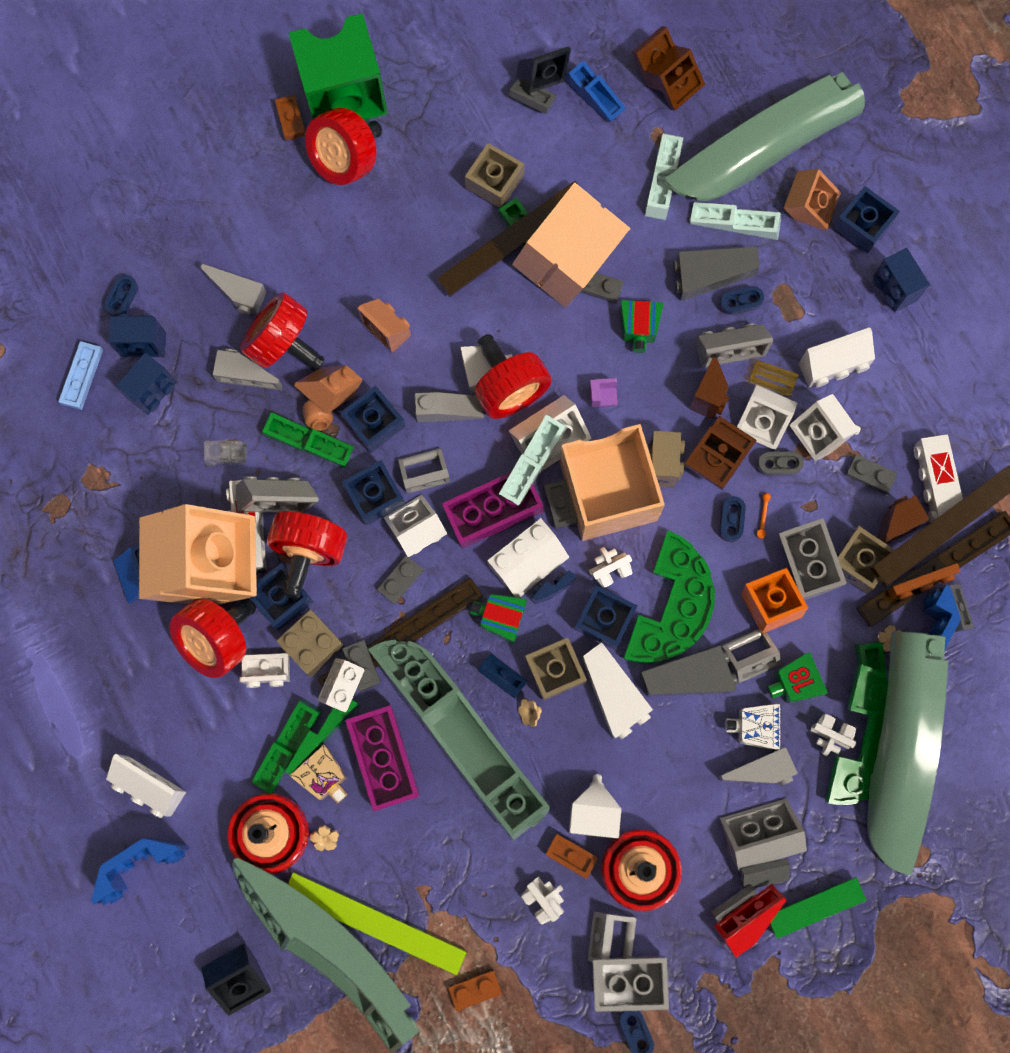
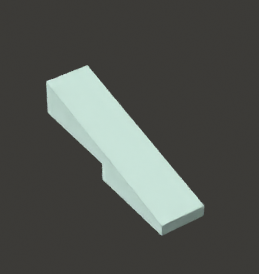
M662 134L645 213L647 217L666 220L672 189L663 180L677 169L683 137Z
M694 202L690 223L778 240L781 213L737 209V205Z
M549 415L544 417L524 454L519 458L501 489L500 495L520 505L565 432L566 425Z

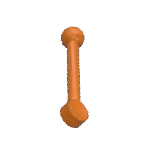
M769 493L762 495L764 502L760 529L756 533L759 539H763L766 536L764 526L768 501L771 499Z

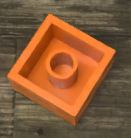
M787 568L745 584L741 593L761 634L803 618L808 609Z

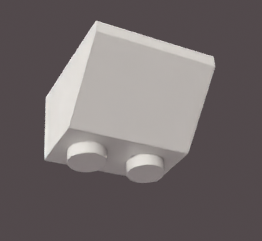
M756 385L737 427L755 438L756 442L776 450L795 412L797 402Z
M423 495L418 496L383 517L408 557L419 553L423 548L439 541L447 534L437 514Z

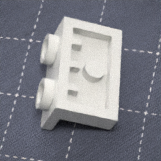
M335 658L317 701L346 712L364 669L346 660Z

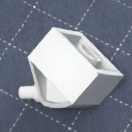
M833 394L814 403L790 424V427L814 461L831 454L854 434L857 435L860 432V427L853 423Z
M600 774L593 775L590 787L571 804L568 833L619 838L621 808L604 787Z

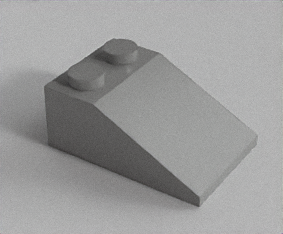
M664 955L593 960L595 1012L669 1010L667 958Z

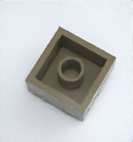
M487 143L465 175V187L501 208L506 204L523 179L525 164Z
M653 431L649 444V454L659 487L674 488L677 481H680L681 476H683L684 462H680L682 454H684L685 440H681L680 432Z
M858 526L851 533L837 554L845 579L867 594L879 582V579L870 568L895 549Z
M311 609L276 641L310 677H313L345 647Z
M565 638L525 656L526 663L543 701L583 685L587 681L569 638Z

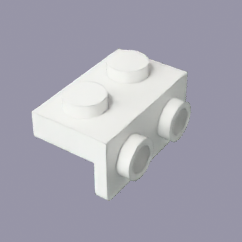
M288 653L245 655L242 660V677H240V682L246 684L247 688L260 687V683H269L270 687L283 686V682H290Z

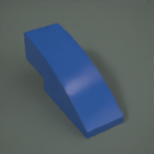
M584 60L565 76V80L577 94L607 121L611 122L626 109L600 74L596 76Z

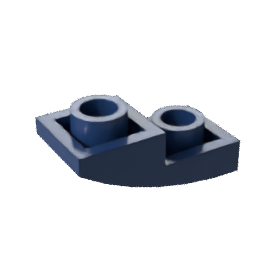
M569 570L566 574L563 572L559 574L554 580L555 586L548 581L544 585L538 584L532 591L534 595L532 602L538 604L555 597L570 586L576 579V575Z

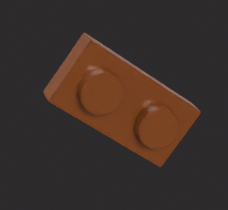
M295 94L275 99L285 140L288 141L305 136L306 132Z
M558 834L555 835L545 854L586 879L598 860V857Z
M494 970L448 987L456 1012L502 995Z

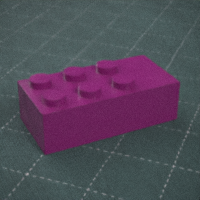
M510 472L442 503L462 549L545 512L534 485H531L520 505L515 504L499 494L510 476Z
M390 705L347 719V727L373 812L419 797V789L393 706Z

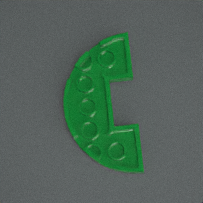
M669 530L666 533L653 571L654 575L674 581L661 622L638 615L624 660L637 663H656L672 659L684 653L698 641L712 617L715 603V588L710 569L703 556L701 557L690 542Z
M862 664L857 666L847 710L866 714L869 717L859 759L854 760L836 755L825 799L827 803L856 804L869 798L871 774L873 775L883 727L888 678L879 671Z

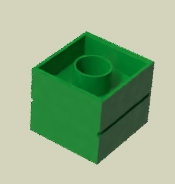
M363 13L345 18L342 30L331 38L315 37L307 29L288 32L313 119L326 111L338 107L354 111L364 121L388 115L381 74Z

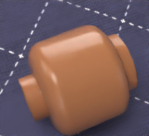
M310 399L302 407L305 424L311 429L317 431L325 430L333 421L332 411L326 414Z

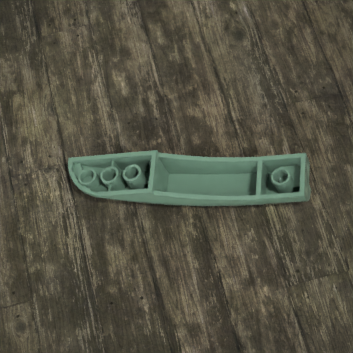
M892 632L883 727L873 775L871 774L867 831L874 852L878 854L886 866L899 873L912 875L922 842L936 779L944 722L948 661L944 660V636Z
M239 858L233 860V872L241 886L240 890L280 950L282 952L288 950L337 986L364 1015L390 1053H395L420 1032L414 1020L406 1013V1010L411 1005L374 957L339 922L306 896L273 875Z

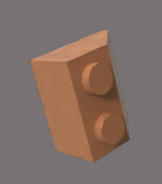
M820 169L797 171L784 209L796 221L822 230H828L841 192Z
M380 299L364 303L357 308L362 324L391 353L411 336L410 324L403 317L398 318L394 314V308L388 302L384 304Z
M347 365L322 367L295 382L294 386L327 414L354 398L363 379Z

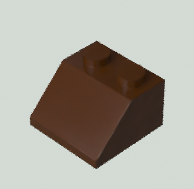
M712 358L689 408L714 420L716 414H722L730 397L726 395L729 386L717 358Z
M916 495L909 499L907 496H904L888 507L889 511L883 515L877 538L888 544L918 529L930 520Z

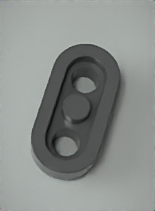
M792 451L766 452L761 455L757 462L758 470L766 476L796 475L804 465L802 456ZM765 462H770L772 468H767ZM787 462H793L794 468H790Z

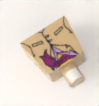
M323 745L290 775L319 800H323L330 795L338 804L348 795L340 786L347 777L326 745Z

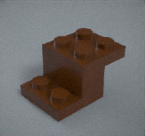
M661 26L632 51V55L647 87L663 92L671 110L676 111L706 85L691 49L676 46L668 28L665 26Z
M719 416L712 427H709L684 466L723 490L757 440Z

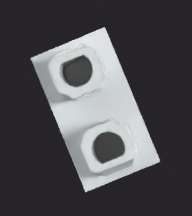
M602 547L599 549L601 556L594 559L598 566L588 570L591 577L596 579L601 587L605 588L614 583L609 574L610 572L617 570L620 578L632 574L629 563L632 559L625 552L612 558L617 555L616 550L612 549L607 552Z
M822 714L818 722L812 724L810 728L811 732L827 739L826 741L818 738L816 744L823 747L822 754L827 756L830 751L838 754L841 748L834 745V743L846 749L854 748L856 741L853 739L856 728L843 723L839 733L831 730L836 719L828 714Z
M538 876L527 886L528 888L521 895L528 905L536 900L539 902L542 908L535 915L541 924L550 920L554 922L564 913L559 905L564 901L559 895V892L564 889L561 885L554 888L550 881L544 885Z

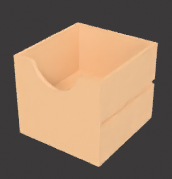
M576 183L571 186L528 240L512 264L565 308L582 291L630 230V227L607 208L603 209L596 199Z
M641 424L623 428L619 432L603 439L594 441L577 440L562 444L560 466L564 480L566 479L582 541L658 521L665 504Z
M185 504L139 518V599L189 604L196 599H207L216 604H223L257 596L255 516Z

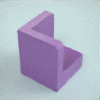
M617 378L590 380L591 408L617 406Z

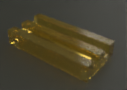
M756 360L749 382L791 396L799 374ZM759 375L768 378L769 380L785 384L789 386V388L782 387L780 385L768 382L755 376Z

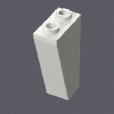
M602 642L583 656L582 660L613 739L619 736L622 740L633 732L630 729L631 726L635 723L641 726L650 719L649 713L653 709Z

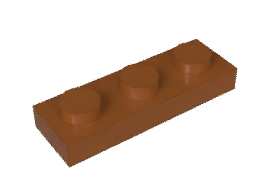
M958 563L893 586L887 591L890 598L898 596L899 600L912 596L911 591L920 589L923 592L933 588V583L941 581L942 584L953 581L955 580L954 575L960 573L961 570Z

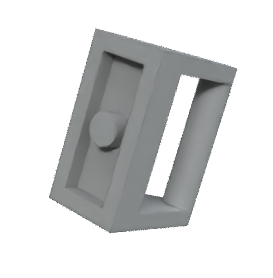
M441 448L398 459L407 494L450 483ZM439 458L442 470L410 479L407 478L406 466Z
M759 629L721 645L722 650H726L729 656V665L739 683L781 665L779 650L768 633L761 634ZM762 637L767 649L741 661H736L731 653L732 650Z
M594 911L587 961L593 962L594 959L610 958L614 920L627 922L622 957H632L637 918Z

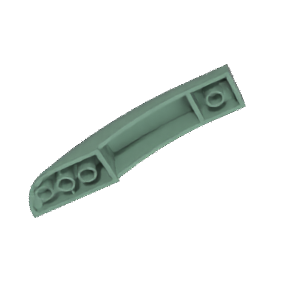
M843 72L833 77L828 75L747 120L664 178L663 181L669 188L683 197L687 195L697 198V201H709L720 198L754 180L765 170L810 141L859 116L865 106L863 90L859 83L852 85Z
M389 640L368 649L410 709L512 841L530 827L534 828L547 815L550 806L506 753L435 658L424 647L411 641Z

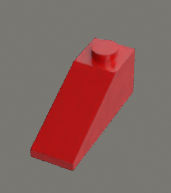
M770 884L714 925L723 942L736 958L757 943L786 902V899L773 884Z

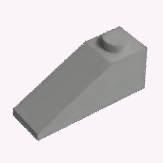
M205 264L201 265L200 268L204 275L239 312L245 315L250 313L258 314L267 293L263 284Z
M233 349L217 350L213 377L217 382L282 391L283 386L279 379L238 353V351Z
M441 392L415 393L418 423L484 419V410L476 396Z
M786 747L724 773L718 776L720 781L767 784L779 782L780 786L792 782V776L798 773Z

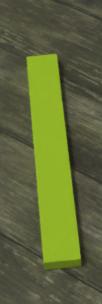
M295 872L292 874L288 885L317 904L334 919L450 973L458 974L467 951Z

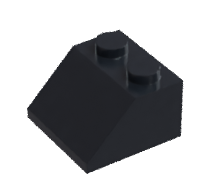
M569 46L556 48L518 61L516 78L528 94L565 81L571 48Z
M245 943L201 967L205 989L228 1016L271 992V988L255 956Z

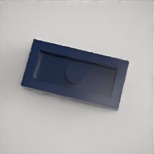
M492 653L477 670L514 699L528 682Z

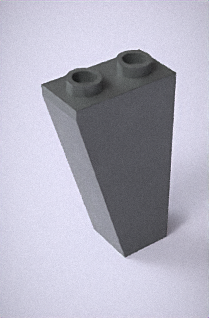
M758 247L680 251L677 260H674L673 263L674 273H678L675 289L676 293H680V301H685L756 276L760 268Z
M721 645L640 673L647 696L725 694L736 691V685H738L735 673L730 672L728 663H730L729 656L726 650L722 651Z

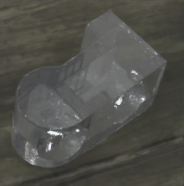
M204 441V461L206 466L242 464L247 462V444L240 441Z

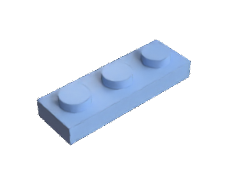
M80 341L58 401L61 405L79 410L83 409L103 352L102 347Z

